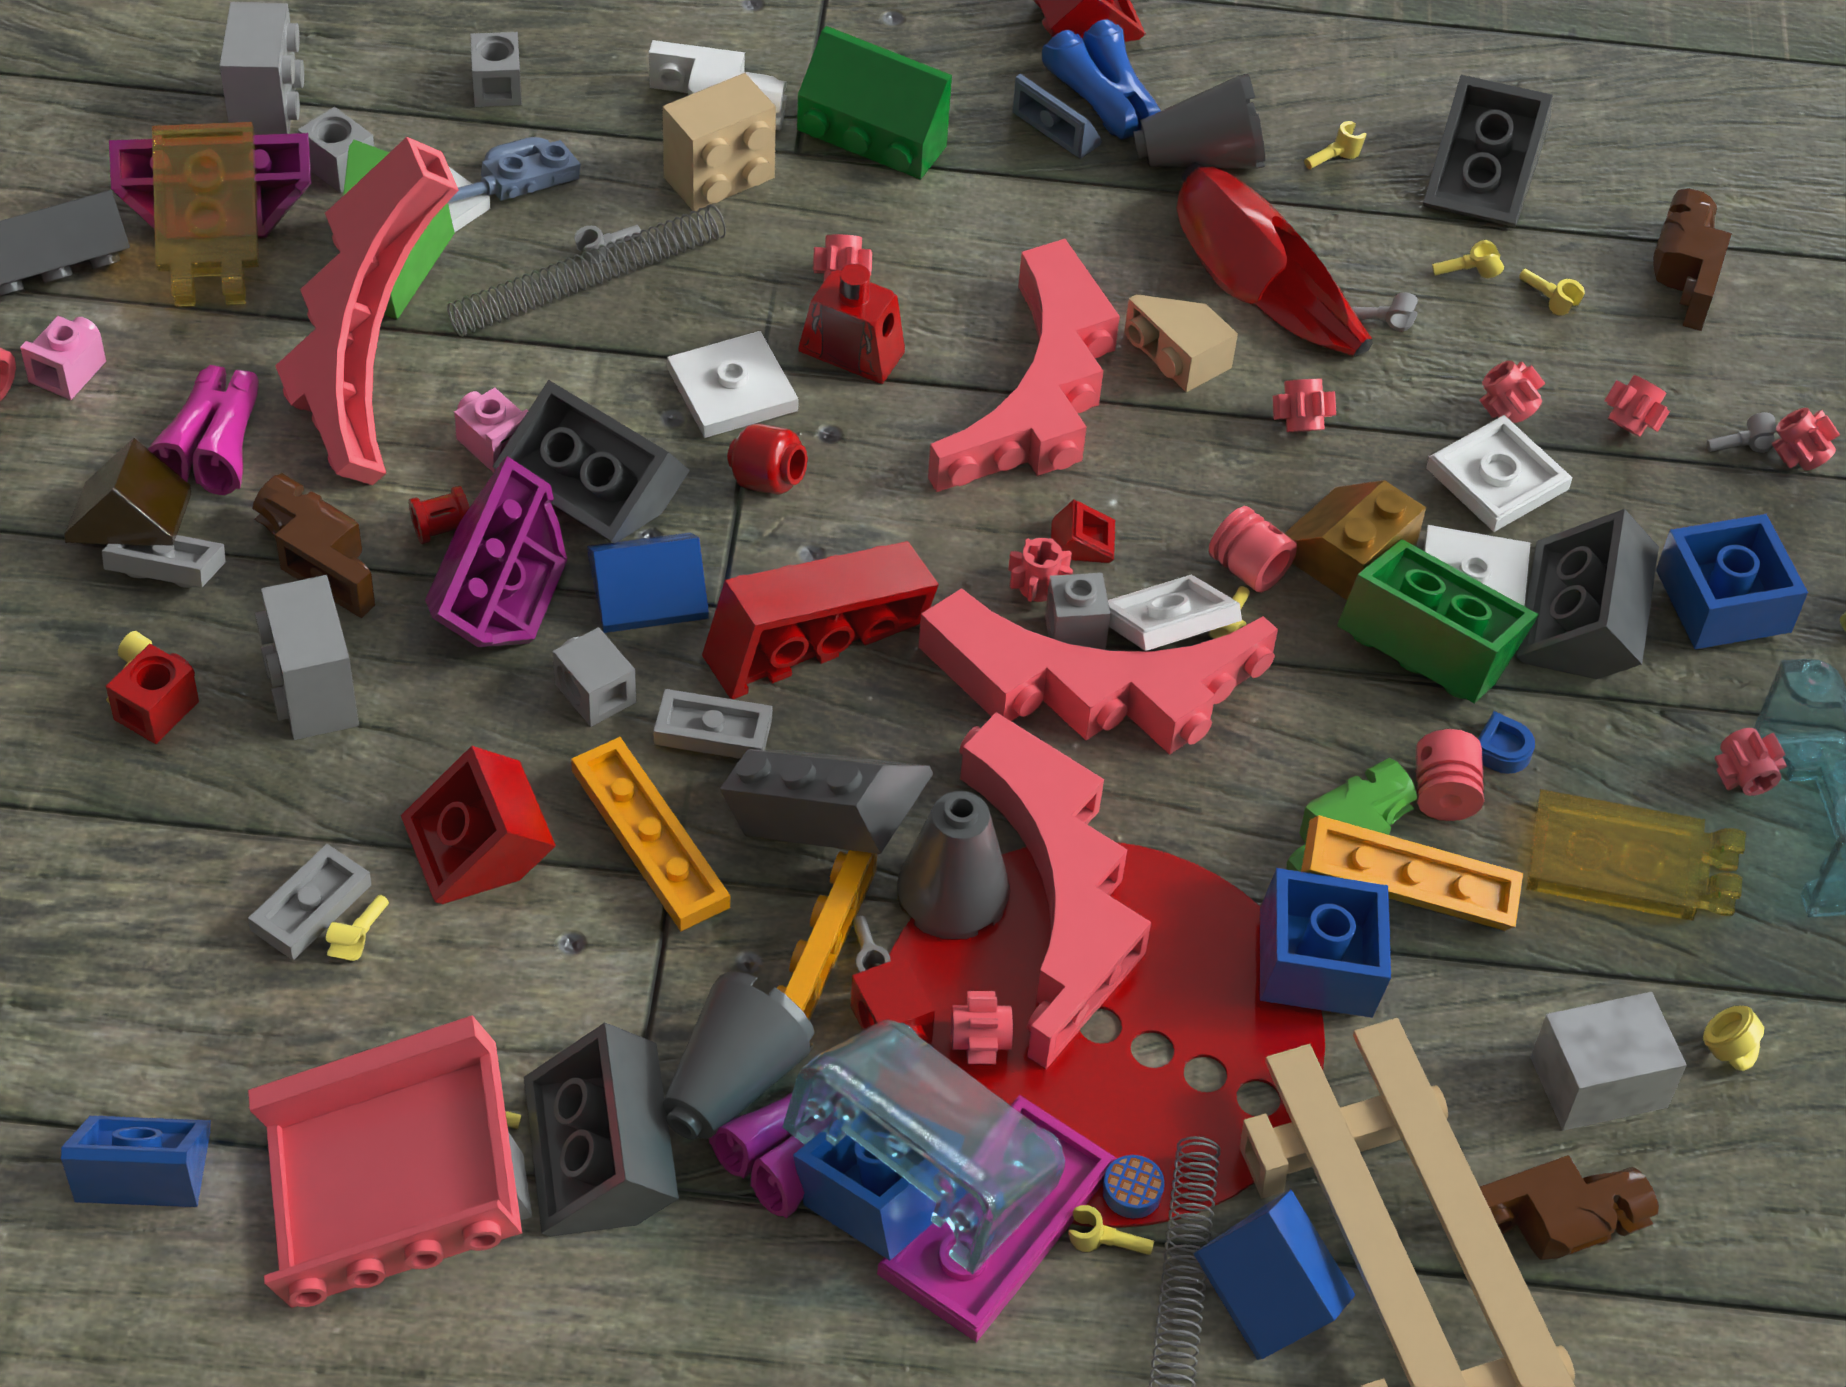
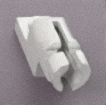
M652 40L649 50L650 88L688 93L689 96L746 73L776 106L775 130H781L787 95L783 94L786 91L787 82L769 75L744 72L745 52Z

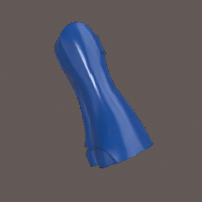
M1108 19L1098 21L1088 31H1085L1083 39L1079 34L1065 30L1055 35L1043 46L1042 62L1044 66L1094 108L1103 121L1104 127L1111 135H1115L1122 140L1133 137V131L1142 130V119L1161 111L1131 66L1125 48L1123 29L1118 24L1115 25Z

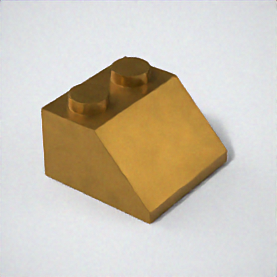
M1385 480L1335 487L1284 533L1295 541L1297 545L1296 556L1292 564L1347 600L1357 575L1397 542L1403 539L1417 546L1426 507Z

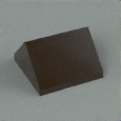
M133 438L85 482L64 533L65 543L173 546L191 497V485Z

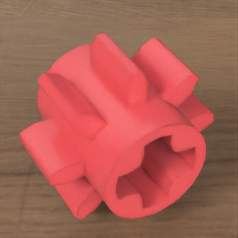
M843 234L826 235L825 248L814 247L813 271L816 274H824L823 283L832 271H841L848 264H861L870 271L871 276L872 252L871 249H862V237Z
M1505 361L1491 369L1483 379L1482 383L1487 394L1480 399V402L1492 418L1497 416L1499 418L1505 415L1512 423H1518L1532 416L1541 406L1542 399L1537 390L1545 385V382L1532 365L1526 367L1523 362H1520L1516 366L1513 361Z
M1633 375L1627 385L1616 380L1604 400L1609 406L1614 408L1608 419L1638 437H1641L1647 426L1658 432L1670 413L1667 407L1661 404L1667 393L1636 375Z
M1322 379L1284 381L1285 394L1273 396L1274 420L1286 419L1287 432L1325 430L1324 417L1336 416L1335 391L1324 392Z
M1801 408L1788 414L1777 424L1776 431L1781 438L1774 441L1772 446L1789 468L1799 463L1803 470L1808 471L1821 466L1834 455L1836 448L1831 440L1840 436V433L1822 410L1812 415L1808 408Z
M1051 538L1025 539L1023 553L1018 551H1011L1008 568L1011 571L1010 588L1020 589L1023 596L1030 602L1047 601L1050 576L1073 574V569L1070 568L1072 553L1070 551H1062L1061 547Z
M1754 728L1740 729L1727 736L1720 745V750L1723 754L1715 756L1719 766L1716 770L1726 789L1729 791L1740 785L1743 793L1748 796L1760 795L1774 788L1781 780L1779 770L1787 766L1783 759L1785 752L1775 734L1771 733L1761 738L1758 731Z
M967 991L966 1006L952 1005L951 1047L952 1050H966L968 1064H996V1051L1011 1050L1013 1036L1012 1007L997 1006L995 991Z

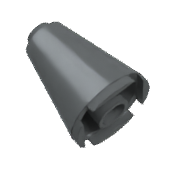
M1238 75L1142 119V130L1133 131L1138 159L1147 158L1149 167L1187 168L1194 162L1202 167L1258 169L1265 167V149L1259 113H1256L1254 103L1250 102V99L1255 98L1249 75Z
M954 791L943 795L936 801L900 869L897 880L898 903L902 911L905 909L914 919V925L924 933L942 939H968L978 935L979 929L988 926L992 922L994 926L1002 918L1009 902V879L991 815L986 803L973 793Z
M730 971L720 975L712 985L664 1098L663 1107L668 1115L666 1121L676 1133L684 1138L694 1140L697 1137L709 1139L714 1136L720 1126L734 1119L804 1060L813 1049L815 1043H809L815 1032L813 1025L802 1009L786 994L775 987L769 995L752 987L757 977L750 974Z

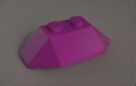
M308 133L109 140L111 190L167 242L266 238L311 184Z
M508 456L502 460L461 519L425 599L433 619L477 647L529 644L536 637L567 562L560 525L551 504L554 500L551 485Z

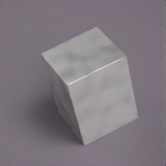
M1652 992L1546 1014L1530 1057L1562 1131L1668 1108L1686 1068V1062Z

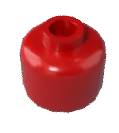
M758 423L748 425L739 434L738 438L731 442L727 460L738 485L748 490L780 495L787 493L803 479L807 468L808 456L805 447L795 432L787 428Z

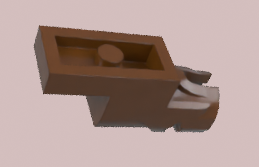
M1688 188L1678 190L1672 198L1657 247L1654 251L1653 266L1657 282L1669 288L1683 291L1679 304L1688 307L1683 326L1702 331L1732 233L1715 229L1717 206L1713 199L1702 191Z
M283 473L274 475L258 492L252 509L260 513L254 520L265 526L275 535L281 570L298 580L327 575L334 602L362 619L375 606L371 571L362 561L357 559L362 553L359 524L352 517L323 501L320 495L314 492L302 495L305 489L297 481Z
M1569 1155L1480 1186L1502 1235L1510 1231L1517 1224L1530 1248L1540 1260L1557 1259L1597 1244H1607L1610 1242L1611 1234L1614 1231L1621 1236H1627L1653 1225L1650 1217L1657 1215L1659 1209L1655 1192L1640 1170L1629 1167L1618 1172L1582 1178Z

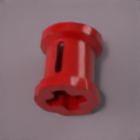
M461 486L452 487L449 494L420 501L418 497L408 500L413 527L421 544L429 543L431 536L456 530L461 519L470 508ZM450 512V513H448V514H444V515H441V516L432 517V516H436V515H440V514H443V513Z

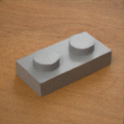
M180 535L176 536L173 546L108 544L102 550L105 570L126 573L133 578H152L173 582L184 588H202L226 562L224 544Z
M665 689L653 731L654 745L741 759L747 750H765L772 722V706Z
M326 844L248 917L250 931L294 960L372 885L370 872L329 844Z

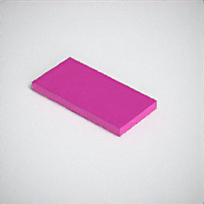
M1019 1095L969 1155L974 1188L893 1259L889 1261L884 1257L878 1264L877 1275L977 1343L1074 1221V1208L1086 1205L1103 1185L1107 1168L1117 1158Z

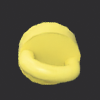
M1733 1006L1718 1013L1708 1023L1704 1031L1703 1040L1716 1059L1729 1061L1736 1070L1745 1071L1750 1069L1758 1058L1764 1026L1751 1008L1747 1006Z

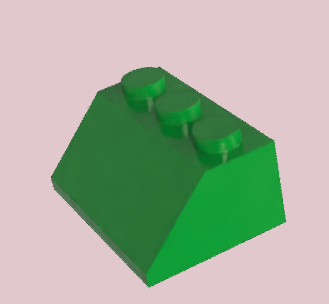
M826 26L821 31L798 92L797 130L921 180L947 147L952 75Z
M1401 539L1357 575L1337 626L1352 634L1353 638L1360 644L1375 647L1396 659L1406 670L1421 673L1442 685L1452 696L1467 699L1475 704L1496 684L1534 625L1538 614Z

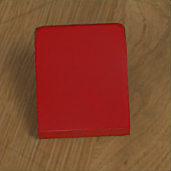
M1073 499L1052 519L1051 539H1054L1062 551H1070L1072 553L1071 560L1110 563L1114 560L1115 519Z

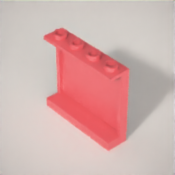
M473 1015L248 1090L250 1111L267 1128L279 1271L264 1275V1284L291 1308L315 1306L325 1301L328 1296L352 1288H370L382 1283L386 1277L411 1269L432 1268L440 1264L445 1258L469 1250L481 1251L491 1249L497 1246L503 1239L522 1234L496 1042Z

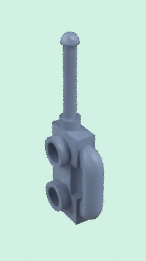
M528 137L491 148L486 153L484 161H482L481 182L459 187V191L448 203L486 193L488 196L496 194L500 201L533 193L579 179L581 164L561 140L550 143L541 137Z

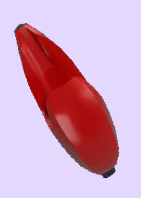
M1196 162L1189 165L1182 175L1184 183L1179 191L1176 209L1181 228L1195 254L1216 284L1234 298L1257 305L1274 321L1296 336L1325 348L1353 356H1359L1369 351L1373 344L1372 337L1358 319L1325 265L1285 218L1262 196L1231 174L1215 167H1202Z

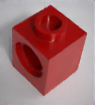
M148 644L106 685L113 719L150 742L157 744L199 703L194 678L195 672L192 666L182 656L176 653L168 654L154 645Z
M906 956L852 975L850 1007L879 1061L895 1055L908 1056L914 1054L927 1043L932 1042L935 1009Z

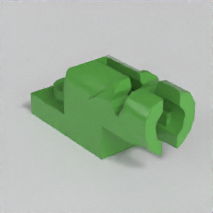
M1388 758L1366 769L1365 775L1368 781L1362 780L1359 776L1347 779L1345 784L1309 802L1305 807L1299 832L1300 836L1306 843L1309 821L1318 815L1389 835L1391 831L1390 825L1414 809L1410 803L1417 799V793L1408 773L1397 761ZM1305 845L1298 848L1289 857L1286 870L1301 872Z

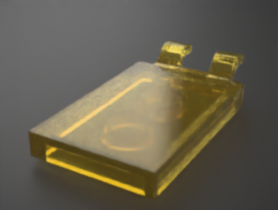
M233 122L152 126L155 263L158 271H171L172 298H175V307L196 306L194 277L222 276L223 296L225 295L226 305L246 304L244 268L259 267L253 123Z
M1540 789L1536 804L1526 890L1694 921L1698 908L1709 910L1718 915L1733 916L1736 899L1741 897L1743 877L1726 872L1709 877L1710 865L1724 871H1737L1739 854H1743L1745 851L1746 833L1734 828H1724L1712 833H1704L1705 819Z

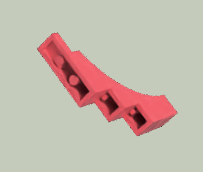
M996 712L981 728L978 726L973 727L963 739L959 753L962 755L960 779L983 795L1004 815L1030 851L1042 877L1049 904L1051 940L1040 969L1036 1001L1040 1005L1035 1009L1027 1024V1030L1031 1032L1027 1057L1047 1069L1146 954L1151 922L1110 896L1122 882L1127 849L1088 825L1099 813L1104 779Z

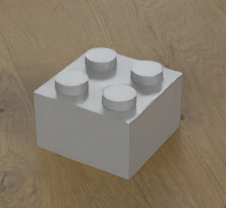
M230 2L220 60V72L231 136L289 134L291 120H299L300 99L298 91L295 90L304 86V63L302 59H295L294 52L299 51L300 43L298 23H290L288 3Z
M327 575L261 588L265 611L255 612V618L261 644L271 643V645L261 647L267 678L271 680L272 687L280 686L271 689L278 721L289 719L294 740L359 726L350 658Z

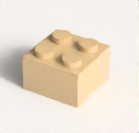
M746 73L662 106L664 178L692 211H697L699 208H704L709 204L718 203L725 198L775 178L776 106Z

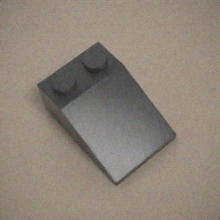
M1461 74L1423 206L1516 227L1550 123L1553 95Z

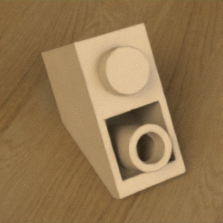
M1138 294L1129 298L1124 333L1132 345L1146 353L1158 365L1160 371L1166 377L1172 378L1185 392L1232 368L1238 333L1207 304Z

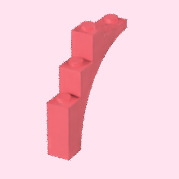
M409 137L401 141L325 212L333 233V243L340 253L300 289L308 308V318L315 327V330L275 365L283 384L284 396L290 405L300 410L312 412V421L320 432L328 452V462L335 473L341 477L350 478L369 485H374L386 474L376 440L372 406L373 365L381 322L393 286L412 248L431 220L459 191L443 153Z
M1066 239L1022 252L1018 287L1032 312L1039 340L1034 361L1018 387L994 411L965 430L930 444L928 479L936 492L954 486H963L975 479L1000 471H1008L1027 462L1035 474L1039 476L1057 469H1066L1082 461L1087 427L1078 413L1085 412L1099 405L1103 369L1095 358L1115 351L1120 316Z
M961 588L921 613L918 647L991 717L997 712L1006 719L1013 721L1019 716L1025 717L1030 715L1044 701L1087 741L1103 729L1109 731L1115 728L1127 715L1170 755L1186 743L1192 745L1200 741L1212 725L1213 705L1224 701L1241 682L1250 676L1252 678L1261 676L1271 666L1275 657L1273 651L1278 629L1262 616L1231 634L1193 646L1159 651H1108L1067 644L1028 631L992 612Z

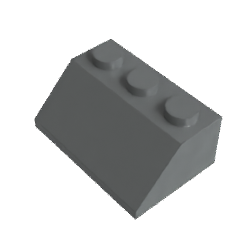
M112 190L1 220L0 296L24 289L21 279L41 274L43 282L47 283L73 275L70 267L73 264L89 260L92 269L121 261L118 252L130 248Z
M550 380L547 381L492 466L497 469L502 460L507 456L551 485L554 498L551 504L614 543L619 542L661 515L690 471L665 449Z
M1626 509L1537 541L1525 607L1536 612L1538 617L1518 648L1517 658L1522 663L1593 679H1599L1642 665L1659 546Z
M747 750L721 786L720 791L745 836L881 854L928 783L933 772L928 765L797 750Z
M604 1022L524 1076L542 1234L551 1237L636 1226L679 1199L669 1127L666 1121L667 1113L663 1107L664 1092L657 1043Z

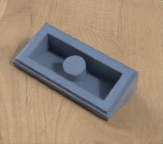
M1022 74L1016 76L1012 111L1014 114L1080 159L1101 145L1102 139L1088 119Z

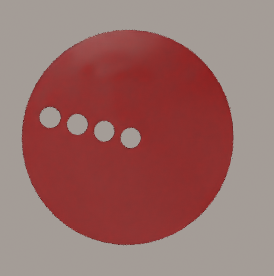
M1116 842L1127 849L1122 882L1110 896L1151 922L1146 954L1098 1008L1115 1014L1120 1020L1122 1030L1115 1040L1108 1043L1092 1042L1084 1037L1079 1030L1047 1069L1027 1057L1031 1033L1027 1030V1024L1035 1009L1040 1005L1036 1001L1040 969L1051 940L1049 904L1042 877L1030 851L1025 847L1002 854L1009 879L1010 893L1009 902L1003 916L994 926L992 922L988 926L979 929L978 935L968 939H942L922 932L914 925V919L911 918L897 938L889 953L890 960L906 956L935 1009L932 1042L927 1043L914 1054L908 1056L895 1055L879 1061L889 1091L965 1136L968 1156L1016 1098L1021 1095L1117 1159L1126 1155H1139L1153 1161L1160 1168L1164 1176V1191L1158 1208L1150 1215L1142 1218L1123 1217L1111 1210L1106 1204L1102 1185L1086 1205L1092 1206L1100 1212L1103 1225L1112 1228L1149 1226L1170 1220L1168 1216L1171 1210L1172 1181L1175 1179L1173 1172L1176 1169L1174 1164L1177 1159V1143L1186 1137H1204L1219 1145L1221 1151L1220 1156L1217 1158L1219 1166L1216 1168L1218 1176L1215 1178L1217 1186L1214 1188L1216 1196L1213 1198L1216 1206L1231 1199L1254 1184L1253 1177L1240 1150L1244 1120L1255 1116L1242 1110L1237 1101V1092L1248 1082L1260 1081L1269 1084L1276 1090L1280 1098L1279 1108L1268 1116L1272 1127L1291 1123L1289 1114L1265 1063L1266 1057L1311 1044L1323 1070L1325 1034L1322 1011L1260 1001V906L1243 891L1217 874L1188 860L1159 850ZM967 991H995L997 1006L1012 1007L1011 1050L996 1051V1064H968L966 1050H952V1005L966 1006ZM1144 1033L1160 1034L1171 1042L1174 1049L1173 1058L1162 1067L1151 1068L1144 1066L1132 1055L1131 1044L1134 1039ZM1197 1057L1215 1059L1224 1067L1227 1080L1216 1091H1198L1192 1088L1185 1080L1184 1068L1186 1064ZM1189 1139L1180 1143V1146L1192 1142H1204L1216 1147L1213 1143L1200 1139ZM1189 1145L1181 1149L1185 1154L1203 1152L1214 1156L1217 1153L1216 1149L1205 1145ZM1190 1155V1156H1193V1157H1200V1158L1208 1157V1156H1204V1155ZM1185 1156L1180 1158L1184 1163L1201 1162L1213 1167L1216 1166L1215 1160L1199 1161ZM1190 1165L1196 1168H1209L1202 1165ZM1185 1166L1179 1168L1183 1173L1198 1172L1208 1174L1211 1177L1215 1176L1214 1170L1198 1171ZM1178 1171L1176 1172V1177L1181 1175ZM1188 1175L1195 1178H1208L1201 1175ZM1184 1176L1178 1178L1183 1184L1193 1182L1206 1184L1210 1187L1214 1186L1213 1180L1197 1181ZM1187 1185L1194 1188H1206L1199 1185ZM1183 1186L1177 1188V1191L1181 1194L1200 1193L1208 1197L1213 1196L1212 1190L1195 1191ZM1174 1192V1197L1179 1195L1178 1193ZM1188 1195V1197L1205 1199V1197ZM1182 1196L1176 1199L1180 1204L1197 1203L1207 1207L1212 1206L1210 1200L1194 1201ZM1187 1206L1195 1209H1205L1199 1206ZM1182 1207L1174 1209L1179 1214L1203 1212L1187 1210ZM1172 1212L1171 1217L1177 1216L1174 1212ZM1076 1220L1072 1222L1075 1225L1094 1227L1090 1224H1081Z

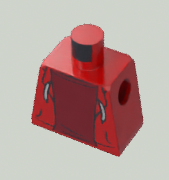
M848 264L841 271H832L810 302L798 351L883 384L905 353L898 296L892 290L871 283L870 271L861 264Z

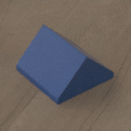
M693 533L587 546L604 633L709 619L700 539Z
M89 1116L61 1147V1161L74 1202L198 1207L210 1137L211 1120Z
M1291 1189L1285 1191L1193 1253L1257 1360L1264 1359L1335 1321L1355 1296L1354 1291Z

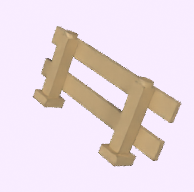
M1394 1018L1354 1030L1353 1038L1377 1086L1380 1096L1341 1108L1311 1044L1267 1056L1265 1063L1292 1122L1273 1128L1266 1113L1245 1119L1243 1122L1240 1150L1260 1197L1263 1199L1283 1193L1287 1174L1310 1167L1313 1168L1410 1386L1575 1387V1371L1571 1358L1562 1345H1555L1447 1121L1448 1108L1444 1095L1437 1085H1430L1399 1019ZM1402 1140L1504 1358L1463 1371L1460 1370L1360 1152ZM1384 1378L1361 1385V1387H1388Z

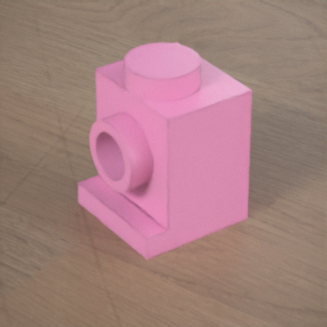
M57 316L33 343L25 341L20 347L28 382L69 400L75 397L106 362L101 334L95 324L84 317H76L73 321Z
M495 387L483 395L477 391L470 392L461 399L457 410L454 411L457 440L494 473L496 469L492 466L510 439L502 444L501 441L512 437L528 410L521 411Z

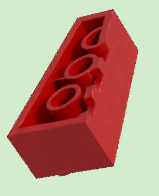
M908 541L886 546H876L871 549L844 555H833L825 559L797 565H786L764 572L739 575L724 581L702 656L729 698L734 700L749 693V687L747 686L749 683L768 677L773 684L792 676L791 666L814 657L822 664L839 657V653L844 651L853 641L860 639L866 646L920 624L921 613L931 608L939 584Z

